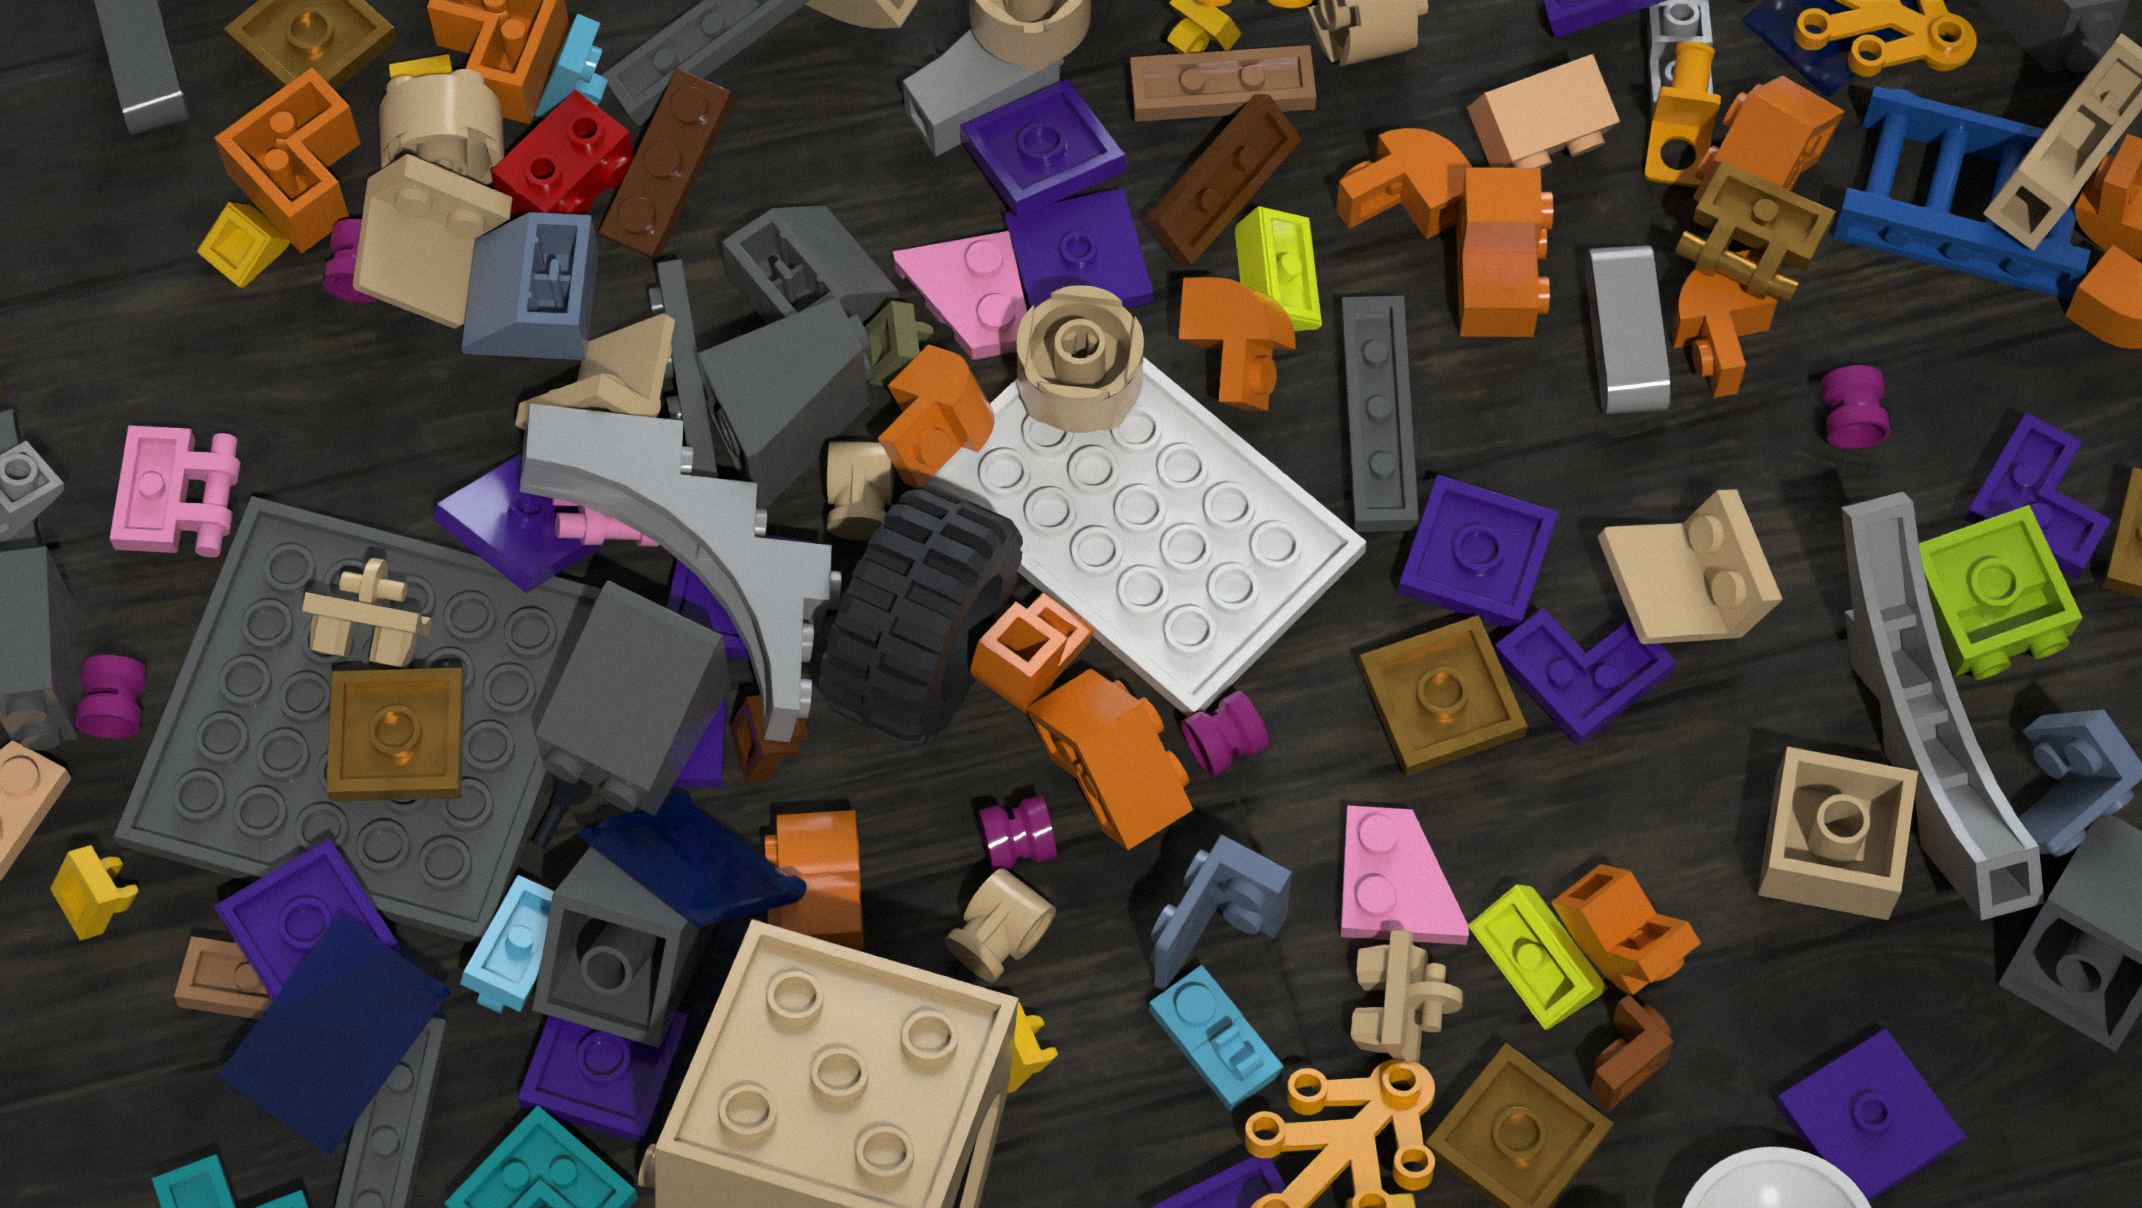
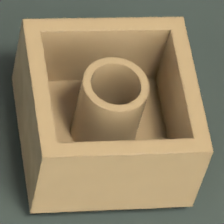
M1787 747L1775 778L1758 895L1888 920L1902 890L1918 771Z

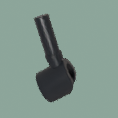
M553 775L555 795L531 841L534 845L546 849L562 817L568 812L570 806L582 804L589 799L592 793L591 784L581 779L573 784Z

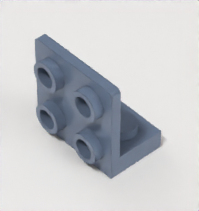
M2104 709L2041 715L2023 730L2035 747L2033 749V756L2038 765L2049 776L2059 781L2054 788L2018 817L2038 844L2040 854H2052L2054 857H2058L2076 848L2087 837L2084 828L2098 816H2108L2124 807L2134 796L2131 788L2142 780V762Z
M1222 834L1211 853L1200 850L1193 859L1183 881V885L1189 888L1178 908L1170 904L1164 908L1152 930L1150 940L1156 942L1149 961L1155 964L1154 987L1163 992L1170 988L1216 909L1223 911L1224 918L1235 928L1252 935L1260 931L1275 939L1287 918L1292 872Z

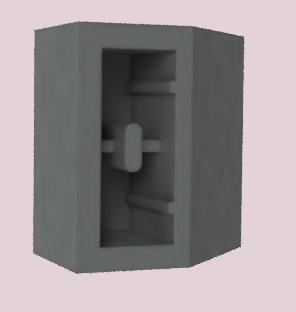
M827 206L772 208L722 241L728 279L767 325L835 297H838L848 318L857 315L861 322L884 308L889 302L899 297L898 289Z

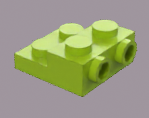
M2030 505L1919 543L1930 602L1942 647L1954 676L1972 671L1975 680H1983L1997 675L2010 667L2011 662L2008 657L2030 650L2034 659H2042L2060 652L2070 644L2067 636L2073 634L2083 617Z

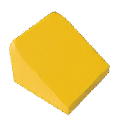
M228 202L197 252L238 287L244 288L285 251L290 241L268 218L254 207Z

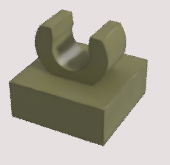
M891 301L864 327L871 346V350L865 353L874 376L873 379L869 380V384L888 387L920 353L919 345H922L933 334L932 326L924 322L915 321L913 304Z

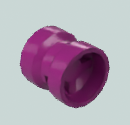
M346 219L338 221L333 225L329 246L334 256L325 265L322 286L328 293L342 300L356 303L377 301V298L356 291L353 287L362 220Z
M1854 365L1833 370L1822 378L1820 383L1822 400L1826 406L1830 407L1831 411L1825 422L1827 440L1831 445L1843 449H1862L1879 444L1889 437L1891 432L1889 415L1884 408L1880 407V401L1885 395L1884 377L1880 370L1871 366Z
M98 655L85 659L82 663L80 684L85 690V695L76 706L74 721L76 728L85 734L105 739H124L137 735L140 731L142 711L136 703L137 696L142 694L145 689L147 676L145 666L136 660L116 655Z
M1236 691L1220 700L1219 707L1212 712V716L1204 712H1198L1181 721L1183 735L1193 756L1204 772L1210 777H1214L1229 769L1232 764L1233 755L1236 757L1241 754L1253 756L1268 748L1270 744L1268 733L1261 717L1252 702L1241 691Z
M1042 795L1023 799L1017 808L1011 809V812L1008 813L999 806L978 810L982 838L992 873L1001 868L1006 870L1013 868L1017 857H1022V859L1031 858L1036 862L1057 858L1051 821Z

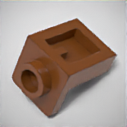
M1626 995L1617 1003L1612 1021L1613 1025L1630 1043L1628 1044L1623 1038L1616 1040L1598 1056L1593 1064L1597 1070L1595 1071L1590 1094L1607 1112L1667 1064L1674 1042L1669 1037L1671 1031L1664 1018L1650 1005L1645 1004L1641 1007L1630 995Z

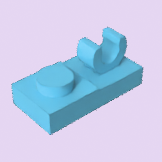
M577 13L553 65L535 111V116L545 119L574 90H577L596 106L600 103L608 80L594 73L603 50L592 45L600 25L599 22Z
M520 875L517 876L463 972L460 984L479 993L478 1004L500 1014L505 1005L521 1012L538 981L554 891Z
M1200 965L1149 1002V1012L1230 1112L1283 1074L1281 1062L1242 1016V1013L1203 965Z

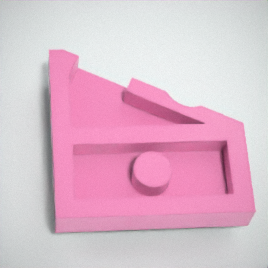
M1009 231L893 251L894 266L897 274L902 279L907 277L925 298V306L940 323L948 325L953 330L955 340L972 360L1017 352V332L1027 309Z
M1347 806L1340 937L1390 940L1391 931L1410 930L1413 934V942L1467 945L1469 926L1413 810Z

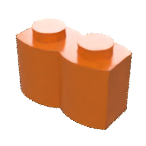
M856 811L777 815V835H765L767 875L779 874L780 895L767 896L768 924L854 950L864 949Z

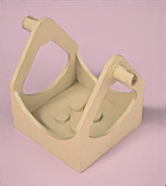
M752 919L657 1144H650L645 1153L639 1172L638 1185L655 1188V1208H953L965 1168L975 1144L960 1208H979L1008 1093L1019 998Z

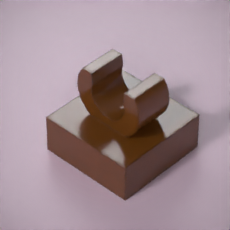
M761 695L747 697L730 725L745 783L770 781L783 758L799 754L800 749L797 741L809 738L805 719L797 718L790 742L764 740Z

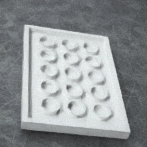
M1144 357L1143 382L1140 395L1119 427L1112 430L1076 433L1063 431L1046 423L1037 422L1027 411V406L1019 391L1017 378L990 403L995 415L994 427L989 439L980 451L975 452L961 447L924 485L937 486L1011 519L1023 538V545L1020 549L1023 552L1022 560L1017 571L1042 593L1044 592L1094 628L1093 637L1187 717L1198 712H1205L1365 553L1367 543Z

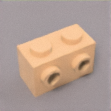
M1593 54L1486 92L1467 107L1491 168H1544L1552 163L1549 157L1550 154L1568 148L1571 157L1584 154L1605 144L1602 134L1620 122Z

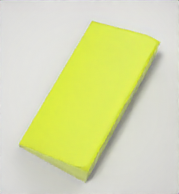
M1258 206L1235 227L1240 283L1264 292L1278 301L1287 312L1294 331L1317 330L1322 326L1309 218Z
M1515 885L1468 925L1544 1030H1548L1598 998L1608 989L1590 962L1531 886Z

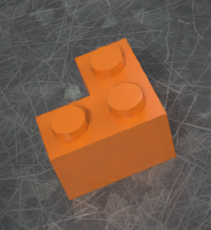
M430 0L427 9L437 46L471 54L465 69L474 70L482 74L484 85L490 88L501 102L503 118L531 124L570 26L565 0Z
M313 67L214 137L227 175L301 254L330 234L333 225L338 221L350 219L339 182L327 168L361 143L350 106Z
M1783 75L1764 85L1757 84L1748 95L1741 92L1730 106L1724 118L1723 124L1730 129L1720 148L1713 145L1707 151L1696 170L1695 177L1701 180V183L1693 199L1700 202L1721 161L1791 191L1800 173L1817 164L1845 111Z
M1465 168L1456 225L1459 337H1534L1538 314H1548L1550 298L1549 278L1538 277L1537 259H1546L1547 229H1552L1553 195L1552 192L1541 191V168Z
M1089 669L1026 708L1051 761L1078 780L1101 830L1127 850L1135 847L1193 810L1183 789L1184 786L1189 784L1188 775L1178 758L1171 751H1165L1158 736L1160 732L1164 731L1159 714L1145 697L1138 700L1130 695L1120 681L1116 680L1112 683L1094 670Z

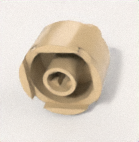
M969 0L970 26L979 43L989 53L1003 61L1017 64L1025 71L1037 72L1047 68L1051 62L1065 57L1081 43L1090 24L1091 0Z
M1318 0L1319 5L1308 7L1313 30L1325 56L1331 62L1340 60L1339 66H1345L1415 48L1418 44V16L1428 12V0Z
M460 69L452 72L450 75L437 74L417 78L399 76L388 82L386 86L387 94L379 108L381 170L404 155L409 154L481 185L487 186L493 182L491 170L504 158L502 105L497 95L484 85L482 74L470 69Z
M1082 285L1068 286L1051 293V298L1042 302L1035 309L1033 305L1024 314L1017 332V377L1019 391L1027 406L1029 415L1037 422L1046 423L1056 429L1068 432L1084 433L1112 430L1119 427L1124 422L1126 414L1135 405L1143 382L1144 338L1142 327L1136 316L1134 319L1131 313L1122 306V300L1113 293L1101 288Z

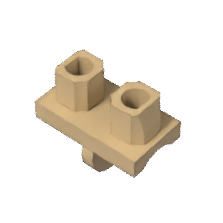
M371 558L366 564L363 575L346 571L342 573L340 590L358 593L359 602L305 593L302 611L313 615L310 630V650L349 658L355 625L375 627L369 661L407 669L416 648L418 636L429 637L432 618L423 617L418 613L381 607L384 598L403 602L407 593V583L388 580L386 560Z
M1410 930L1391 931L1390 945H1380L1358 950L1356 971L1358 983L1365 991L1386 990L1384 1007L1355 1009L1352 1016L1351 1037L1361 1050L1389 1053L1393 1059H1408L1419 1063L1422 1030L1433 1033L1440 1032L1442 1014L1454 1013L1462 1008L1463 992L1455 986L1445 984L1446 966L1437 963L1427 964L1428 953L1425 949L1413 945V934Z

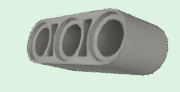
M1646 245L1588 249L1586 253V286L1603 413L1667 411L1670 403V376L1652 247Z

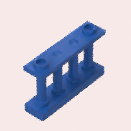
M1874 86L1862 127L1881 133L1866 190L1862 192L1847 188L1833 239L2072 300L2086 272L2091 251L2073 246L2070 243L2076 221L2075 205L2083 191L2084 185L2069 208L2034 251L1988 217L1986 222L1982 223L1950 213L1964 153L2000 162L1991 198L1992 202L2045 129L1920 98L1908 90H1889ZM1904 138L1940 147L1924 207L1893 200L1889 197ZM2112 147L2108 153L2113 155L2115 147Z

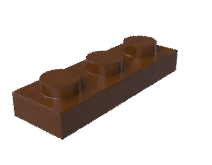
M676 69L598 232L602 237L658 262L736 99L731 91L683 70Z
M1255 94L1144 219L1178 265H1193L1302 140L1270 94Z

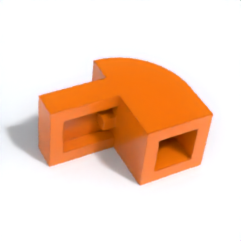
M1417 128L1391 130L1378 137L1375 163L1371 161L1362 162L1350 169L1343 179L1339 181L1336 212L1347 228L1351 229L1401 203L1427 240L1457 224L1465 168L1473 167L1452 142L1439 134Z
M2127 134L2117 155L2107 153L2091 174L2075 205L2074 212L2079 226L2094 243L2106 251L2112 245H2115L2140 263H2142V138Z
M2112 245L2077 287L2065 316L2104 342L2127 349H2142V263L2115 245Z
M1756 249L1736 252L1757 263L1760 262L1763 256L1762 252ZM1695 269L1686 279L1680 292L1671 329L1673 349L1692 345L1695 370L1700 378L1707 376L1713 398L1738 394L1746 364L1737 337L1769 331L1777 299L1767 295L1765 300L1747 293L1748 286L1718 272L1712 277Z
M1218 277L1183 278L1179 340L1203 349L1223 350L1219 402L1244 411H1268L1269 394L1273 392L1277 378L1276 366L1272 359L1273 350H1295V333L1287 312L1270 295L1231 279Z
M928 344L888 385L903 413L878 437V440L904 484L913 487L924 486L961 447L979 452L992 433L995 422L994 411L966 361L954 352Z
M1044 592L1028 609L1015 602L978 641L970 674L1022 712L1028 713L1026 708L1050 694L1054 680L1090 643L1094 628Z
M1599 864L1551 902L1580 949L1608 980L1631 995L1637 993L1649 982L1661 981L1675 974L1685 962L1683 957L1701 944L1688 921L1660 915L1655 912L1634 875L1629 870Z

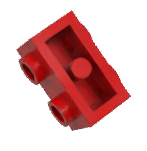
M574 90L491 170L495 190L512 197L511 212L518 217L529 212L587 215L591 203L607 187L613 189L623 182L633 161L630 132L581 93Z

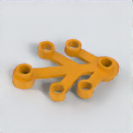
M1835 0L1853 10L1829 15L1821 9H1807L1799 15L1793 32L1795 41L1807 50H1818L1823 48L1829 41L1885 28H1892L1908 36L1887 43L1874 35L1858 37L1849 52L1848 65L1854 73L1864 77L1874 76L1885 67L1920 59L1934 70L1950 71L1967 63L1972 57L1977 44L1976 33L1970 23L1961 16L1948 13L1943 0H1916L1921 14L1903 6L1900 0ZM1816 25L1823 33L1812 34L1804 26ZM1939 35L1950 37L1955 42H1946ZM1858 52H1871L1876 56L1877 60H1865Z
M1392 1059L1378 1065L1369 1078L1327 1080L1321 1072L1315 1069L1304 1068L1294 1072L1288 1080L1287 1102L1290 1108L1299 1114L1313 1115L1320 1112L1324 1106L1365 1107L1353 1119L1285 1123L1279 1115L1268 1111L1252 1115L1246 1123L1244 1141L1247 1150L1258 1158H1272L1285 1151L1324 1150L1281 1194H1268L1258 1199L1251 1208H1309L1349 1165L1351 1167L1355 1195L1352 1201V1208H1363L1366 1206L1393 1208L1391 1197L1382 1190L1375 1137L1390 1122L1393 1124L1398 1149L1393 1164L1394 1180L1399 1186L1407 1190L1417 1191L1426 1188L1433 1179L1435 1158L1431 1150L1423 1144L1419 1117L1428 1111L1434 1100L1435 1084L1429 1071L1412 1060ZM1392 1085H1405L1411 1089L1400 1091L1393 1088ZM1302 1087H1311L1318 1094L1307 1097L1299 1094L1296 1090ZM1260 1130H1269L1276 1137L1271 1140H1262L1254 1134ZM1417 1162L1425 1169L1420 1172H1411L1406 1170L1403 1164Z

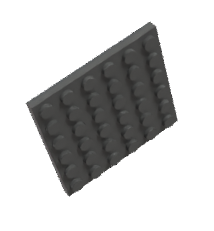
M251 496L114 834L116 842L119 846L254 883L330 838L381 918L479 945L509 892L551 773L544 767L543 760H541L535 733L602 589L553 576L535 589L525 593L480 556ZM371 558L386 560L388 580L407 583V593L403 602L384 598L381 606L418 613L423 617L433 619L429 637L418 636L416 648L407 669L462 668L465 676L462 798L330 802L326 789L332 671L399 670L404 668L369 661L375 627L355 625L349 658L310 650V630L313 615L302 611L306 592L359 602L358 593L340 590L341 575L344 571L363 575L366 564Z

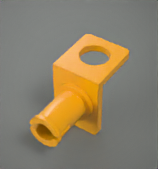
M1688 41L1678 43L1676 46V61L1671 87L1660 88L1653 113L1644 177L1648 181L1698 188L1701 180L1695 177V173L1701 160L1710 149L1713 127L1721 102L1720 95L1708 93L1711 62L1715 50L1705 43ZM1673 139L1687 141L1695 151L1696 159L1694 163L1684 170L1669 168L1662 161L1660 153L1661 148L1666 142Z

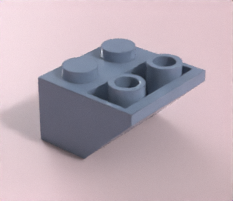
M529 212L475 239L461 347L463 354L586 360L599 254L591 215Z

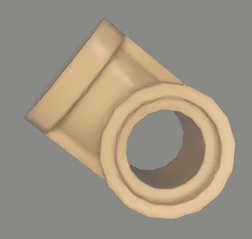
M830 441L828 449L827 494L828 503L834 504V509L828 513L827 529L831 534L842 539L868 541L875 530L879 529L884 522L885 515L887 514L885 506H892L894 465L880 442Z
M1001 868L982 884L970 901L964 914V920L967 922L962 930L958 928L953 929L945 938V943L953 955L969 970L986 981L995 982L1004 972L1002 963L1009 955L1016 960L1021 959L1038 943L1050 926L1055 916L1056 908L1006 869Z

